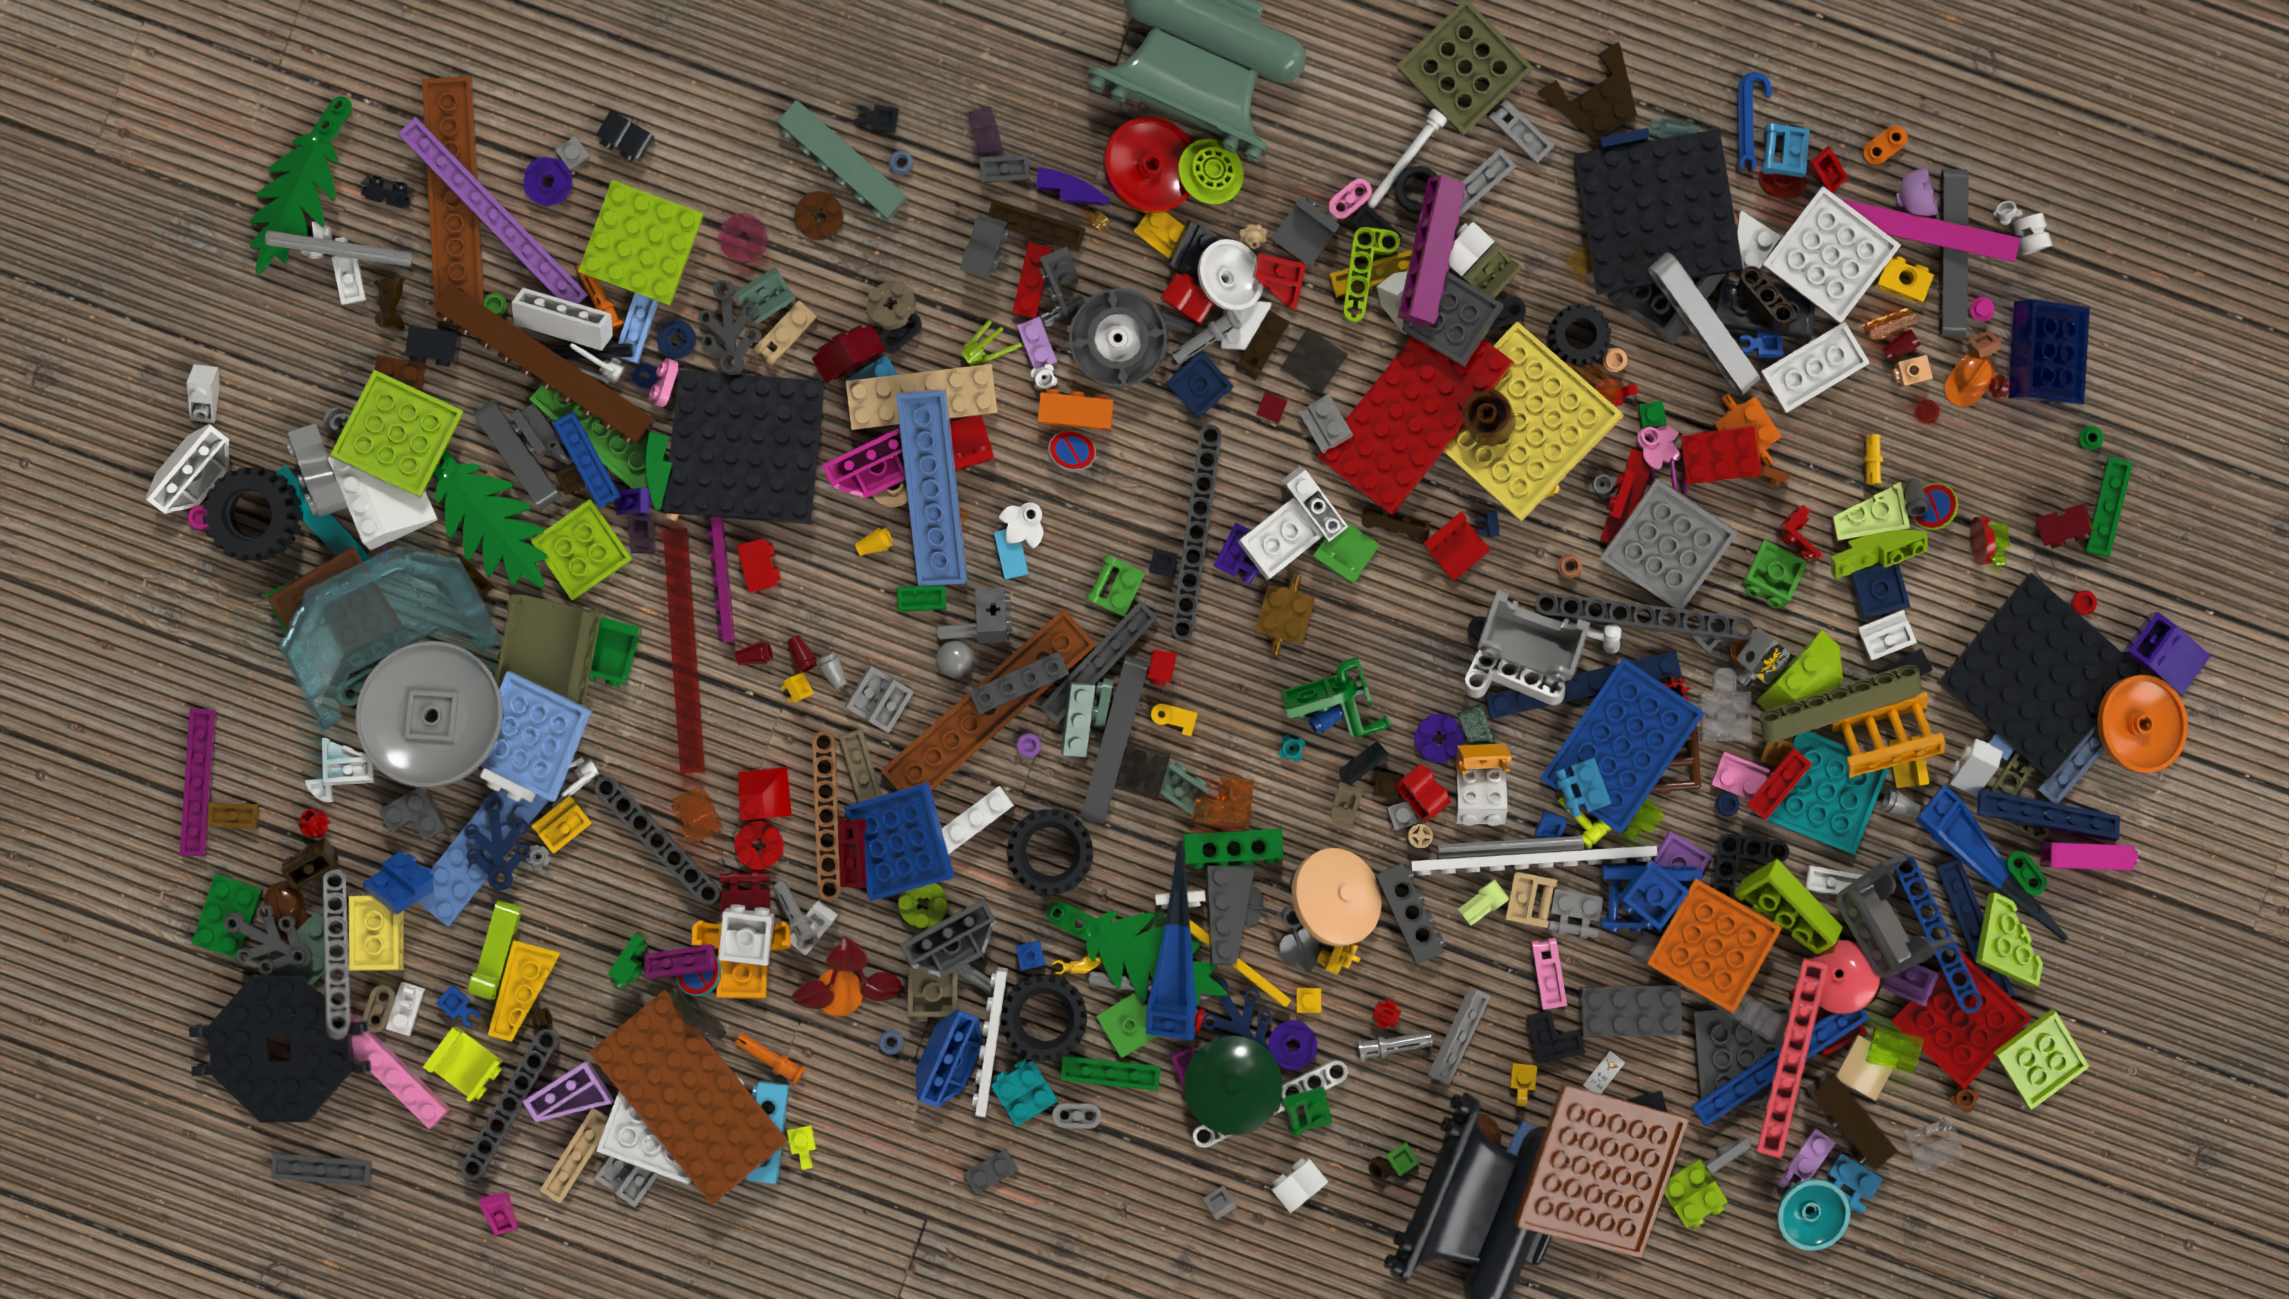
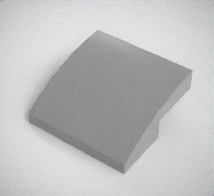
M869 665L845 707L889 733L914 691Z
M607 1156L594 1174V1179L636 1207L659 1174Z

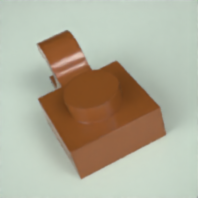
M1763 465L1761 475L1747 477L1750 480L1764 477L1767 479L1766 483L1779 488L1781 484L1787 486L1790 480L1788 473Z

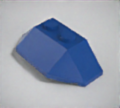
M957 1009L935 1025L916 1068V1095L918 1101L939 1108L944 1102L964 1090L980 1054L981 1045H984L978 1017Z

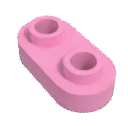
M1364 179L1353 180L1330 200L1329 212L1336 216L1338 220L1348 218L1370 199L1372 188L1369 182ZM1357 188H1361L1364 191L1362 196L1355 194ZM1343 204L1345 210L1343 212L1337 211L1336 205Z
M666 358L664 362L661 361L656 371L658 377L649 393L652 405L663 408L667 404L678 371L677 361Z

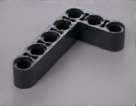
M1736 834L1720 835L1715 842L1710 887L1715 890L1721 886L1725 887L1727 896L1734 900L1739 857L1769 862L1778 859L1780 862H1783L1789 856L1788 845L1779 840ZM1726 838H1731L1734 842L1733 849L1729 852L1725 851L1722 847V843ZM1751 841L1756 842L1758 845V850L1754 855H1750L1746 848L1747 844ZM1776 844L1782 848V854L1778 858H1774L1771 854V848ZM1723 862H1727L1731 868L1730 873L1726 876H1722L1719 872V866Z

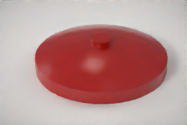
M1140 117L1126 122L1110 137L1103 155L1104 174L1110 189L1120 201L1140 212L1155 214L1176 208L1190 195L1180 180L1179 161L1184 150L1192 144L1191 140L1179 127L1161 118Z

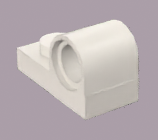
M820 900L806 914V917L811 922L810 927L818 935V938L823 935L838 916L837 913ZM791 934V944L806 956L813 947L800 949L797 945L795 934Z

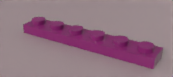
M711 517L712 526H708L709 541H713L714 550L710 551L711 564L716 565V575H713V587L718 589L719 599H715L716 614H720L721 623L717 624L718 637L723 638L724 643L736 642L724 518Z
M190 708L179 855L206 856L208 802H210L216 710Z

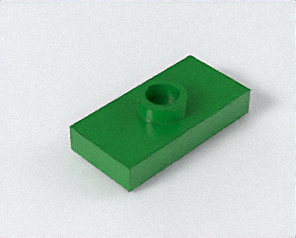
M946 585L897 587L898 612L947 610Z

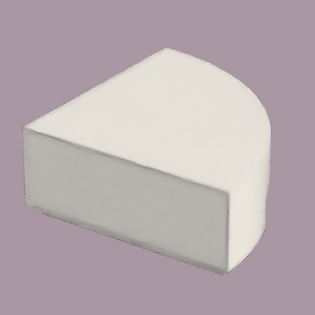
M323 778L305 780L307 789L314 797L324 802H334L332 785L324 786Z

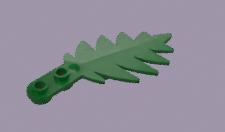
M339 96L334 98L311 133L304 134L293 140V145L299 146V148L287 153L269 167L270 173L287 174L275 179L256 194L258 199H276L264 206L250 219L252 224H268L250 244L252 249H260L255 271L257 275H260L270 265L275 256L284 264L288 262L289 248L265 244L267 231L287 234L289 232L290 234L308 237L307 224L302 209L321 227L325 226L324 213L316 187L318 186L331 200H336L334 180L326 157L334 164L338 163L337 155L331 143L338 136L346 119L352 114V103L347 97Z
M445 450L441 458L444 459V463L441 466H437L434 474L439 480L435 494L436 502L440 503L446 496L445 525L447 536L449 538L454 536L464 518L463 548L466 560L469 561L483 539V561L487 576L490 577L503 557L507 576L512 585H516L523 575L529 581L544 589V579L536 563L548 559V555L532 545L521 542L544 533V529L528 522L506 519L531 510L533 506L515 499L491 496L513 488L514 484L491 476L473 475L472 473L481 469L478 464H457L450 453Z
M1052 902L1046 910L1048 921L1085 940L1091 961H1096L1099 950L1103 965L1111 981L1118 989L1121 988L1125 963L1135 991L1142 1001H1146L1150 974L1152 980H1154L1165 926L1139 935L1138 933L1155 917V913L1132 915L1112 922L1118 915L1116 910L1095 918L1065 902ZM1059 908L1062 914L1059 918H1056L1054 912ZM1081 919L1083 921V926L1078 929L1076 927V921ZM1191 941L1192 955L1202 946L1201 941ZM1193 962L1196 1005L1200 1003L1201 992L1217 996L1228 995L1227 991L1219 983L1209 977L1217 968V965H1211L1210 962Z

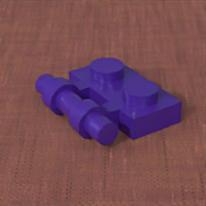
M1235 522L1214 567L1233 577L1241 569L1246 572L1242 581L1251 585L1254 577H1257L1260 571L1252 561L1250 565L1243 562L1247 554L1237 542L1251 530Z

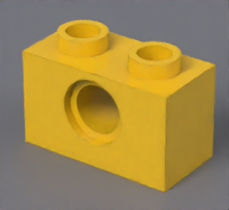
M1893 255L1879 273L1874 287L1919 305L1924 302L1934 274L1929 273V269L1916 264L1913 267L1906 264L1904 258ZM1900 273L1909 275L1910 283L1908 285L1901 283L1899 279Z

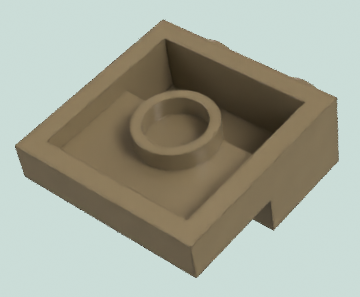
M908 967V1016L913 1017V1021L927 1022L928 1017H938V1022H940L958 1009V969L939 978Z

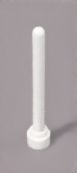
M1432 109L1427 115V125L1368 200L1367 205L1370 208L1377 206L1433 131L1443 128L1448 119L1439 111Z

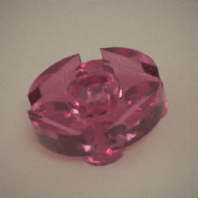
M745 213L736 214L721 226L719 244L724 254L731 260L738 263H749L758 260L766 250L768 233L763 223L755 216ZM742 232H746L747 236L750 237V241H747L745 245H741V242L737 240V236H741Z

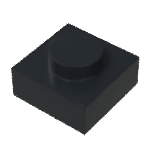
M1154 548L1149 573L1172 578L1178 554Z

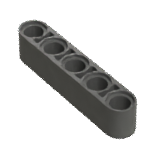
M494 399L473 413L540 510H543L561 497L553 482Z

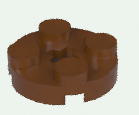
M815 191L805 194L798 202L795 209V221L804 236L812 240L823 241L839 232L843 225L844 213L840 202L833 195L823 191ZM819 209L823 210L826 218L821 219L820 222H815L816 218L812 216L813 213L818 212Z

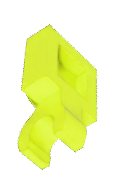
M812 1125L787 1130L791 1153H799L801 1169L813 1168L810 1151L817 1148Z

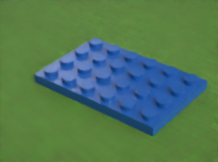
M1623 657L1540 779L1563 794L1562 789H1559L1556 782L1558 779L1555 772L1565 769L1567 777L1574 775L1571 765L1595 757L1612 804L1590 811V813L1622 834L1705 712ZM1578 783L1571 784L1575 798L1582 796ZM1585 803L1579 805L1585 810H1587Z

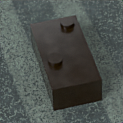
M1826 1071L1805 1089L1806 1093L1827 1117L1826 1121L1834 1130L1837 1129L1854 1149L1855 1153L1853 1156L1861 1166L1866 1164L1870 1168L1877 1170L1899 1152L1835 1074Z

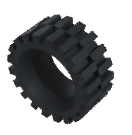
M1044 809L1033 812L1024 817L1015 826L1009 837L1007 847L1008 865L1016 880L1034 893L1045 895L1065 893L1076 887L1090 869L1093 859V844L1090 834L1083 823L1068 812L1057 809ZM1052 827L1060 829L1073 842V862L1065 872L1059 875H1042L1036 872L1027 860L1026 848L1028 841L1035 832L1043 828Z
M1037 974L1017 983L1008 993L1002 1007L1001 1028L1006 1036V1041L1009 1045L1011 1044L1014 1051L1018 1054H1022L1030 1060H1038V1062L1054 1061L1068 1055L1079 1044L1086 1029L1087 1009L1078 989L1071 985L1068 980L1052 974ZM1041 993L1058 997L1068 1011V1025L1065 1031L1059 1037L1049 1041H1040L1030 1037L1024 1031L1020 1021V1012L1023 1004L1030 997Z

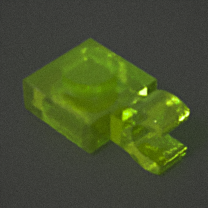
M2008 524L1988 525L1989 528H1993L1996 539V553L1992 557L1993 567L2006 565V557L2003 549L2010 548Z
M1646 799L1632 818L1635 822L1623 835L1629 841H1632L1642 829L1648 834L1665 815L1649 799Z

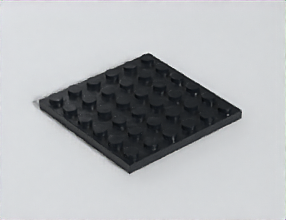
M1720 129L1574 154L1597 295L1657 285L1649 274L1648 268L1666 252L1676 258L1690 279L1743 271Z
M679 370L669 458L672 466L666 487L664 512L667 514L812 525L825 382L820 380L742 374L728 375L726 373Z
M2031 572L2028 573L1936 683L2047 780L2052 777L2097 723L2099 707L2107 691L2118 681L2136 676L2141 669Z

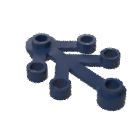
M490 795L484 799L483 808L485 812L490 814L492 841L480 832V828L475 824L467 825L464 829V834L493 855L494 866L482 858V852L479 849H470L466 854V858L470 863H475L488 874V882L493 889L505 890L513 882V870L523 859L530 856L531 848L527 844L518 845L515 849V855L506 864H504V854L521 834H525L528 831L529 824L525 820L515 821L513 829L502 841L500 812L504 808V801L500 796ZM493 800H496L499 804L495 810L490 807V803ZM519 822L525 824V829L522 832L517 829ZM470 827H474L476 829V834L474 836H470L468 834V829ZM521 847H525L527 849V854L525 856H521L519 854V849ZM473 851L478 853L476 861L470 858V854ZM500 873L505 876L503 883L497 881V875Z
M1213 978L1217 983H1221L1223 985V988L1226 991H1228V982L1224 978ZM1254 988L1246 991V1002L1242 1016L1229 994L1227 996L1213 995L1219 997L1233 1021L1217 1018L1214 1014L1209 1013L1204 1016L1203 1025L1208 1029L1216 1027L1240 1033L1242 1037L1258 1042L1269 1051L1264 1038L1267 1026L1272 1020V1013L1267 1009H1263L1258 1013L1259 1025L1255 1037L1249 1029L1255 1003L1259 1000V992ZM1253 991L1257 994V998L1249 1000L1247 994ZM1266 1012L1270 1018L1268 1021H1262L1260 1015ZM1207 1017H1213L1215 1023L1209 1026L1205 1020ZM1219 1035L1216 1039L1226 1037L1227 1035Z

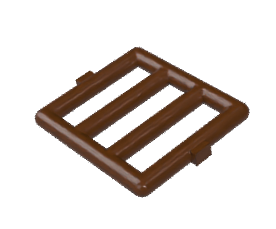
M1697 725L1686 740L1689 742V756L1674 757L1668 766H1690L1691 780L1657 782L1650 793L1671 794L1670 791L1700 789L1701 773Z

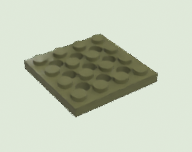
M1464 0L1396 65V68L1448 119V122L1463 137L1534 69L1468 0ZM1462 27L1469 28L1472 31V37L1467 40L1460 38L1458 34L1459 29ZM1444 44H1451L1454 47L1455 53L1452 56L1442 54L1441 47ZM1483 44L1488 47L1489 54L1486 57H1480L1476 54L1475 48L1478 45ZM1426 61H1434L1436 63L1437 70L1434 73H1427L1424 70L1423 65ZM1460 62H1469L1472 67L1471 72L1468 74L1461 73L1458 70ZM1495 62H1502L1506 67L1505 73L1500 75L1494 73L1492 65ZM1450 78L1454 82V88L1449 91L1442 89L1440 85L1441 80ZM1485 79L1489 85L1488 89L1485 91L1477 90L1475 81ZM1465 95L1470 98L1471 105L1468 108H1462L1458 105L1457 99L1460 96Z

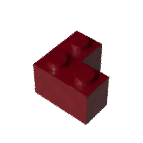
M861 325L856 326L848 331L849 334L847 335L845 332H841L832 338V343L828 342L818 348L819 353L812 357V360L825 383L843 377L855 367L872 361L886 350L872 325L864 328Z

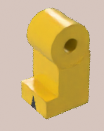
M1158 704L1153 707L1151 717L1156 724H1171L1182 727V735L1192 737L1198 713L1166 704Z

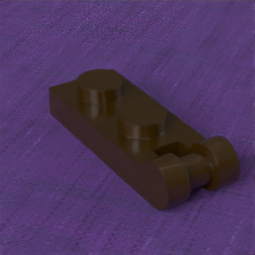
M1269 310L1234 369L1239 372L1243 370L1250 375L1251 379L1256 381L1290 322ZM1250 356L1258 360L1256 366L1247 362Z
M1372 505L1364 507L1362 512V525L1366 528L1378 526L1391 533L1400 532L1407 534L1413 539H1428L1430 521L1397 512L1392 516L1384 509Z

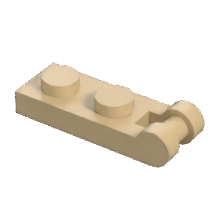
M798 301L754 347L753 351L757 355L761 354L770 367L773 366L812 325L817 316L801 301ZM771 342L778 347L774 352L768 348Z

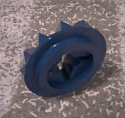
M671 320L660 328L657 335V344L660 351L667 357L682 359L691 354L696 346V334L688 323L682 320ZM680 329V337L686 343H678L674 350V342L667 338V336H676Z

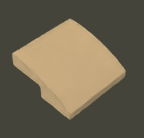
M1856 1035L1835 1075L1842 1083L1876 1101L1899 1058L1867 1039Z

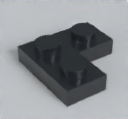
M1551 1010L1526 1015L1537 1064L1585 1054L1580 1029L1556 1034Z

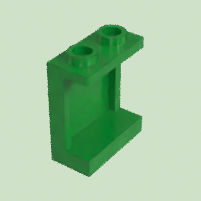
M601 617L589 680L596 681V678L600 677L606 679L605 684L619 688L620 683L627 685L642 628Z

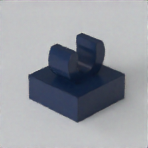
M1497 511L1487 512L1488 519L1483 516L1476 518V522L1483 521L1486 523L1484 530L1477 531L1478 535H1486L1489 532L1490 538L1500 537Z

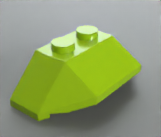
M1820 630L1755 702L1766 711L1837 688L1843 681L1840 646L1823 630Z

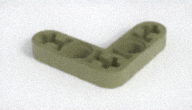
M2014 753L1990 791L2015 796L2032 770V767L2029 764L2021 766L2018 770V773H2022L2021 777L2017 773L2009 771L2010 768L2016 769L2019 762L2017 758H2021L2017 753ZM2008 775L2014 777L2016 782L2015 786L2010 790L2003 786V779ZM2002 820L2033 840H2043L2050 832V829L2041 828L2043 833L2034 835L2035 830L2030 826H2026L2023 829L2022 827L2025 824Z

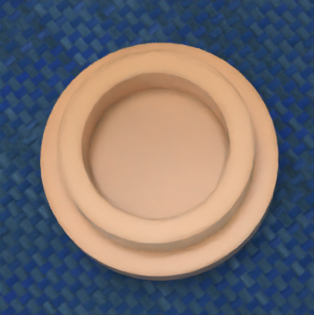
M1611 348L1603 355V365L1610 372H1619L1627 364V356L1619 348Z

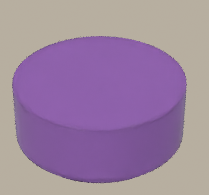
M1024 734L1017 741V750L1023 757H1035L1041 750V741L1034 734Z

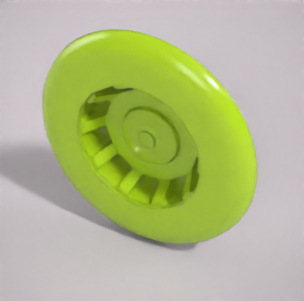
M1201 139L1193 142L1184 150L1179 161V176L1184 188L1192 197L1207 204H1221L1231 200L1239 192L1244 178L1243 166L1237 153H1231L1223 149L1222 142L1215 139Z

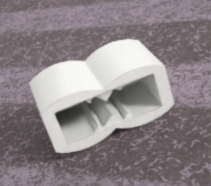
M1474 222L1469 226L1465 223L1457 231L1456 235L1459 237L1454 241V246L1450 253L1449 270L1459 279L1495 242Z
M1303 1158L1299 1159L1291 1166L1293 1171L1285 1176L1283 1173L1272 1182L1274 1186L1271 1190L1290 1213L1328 1183L1309 1158L1306 1160Z

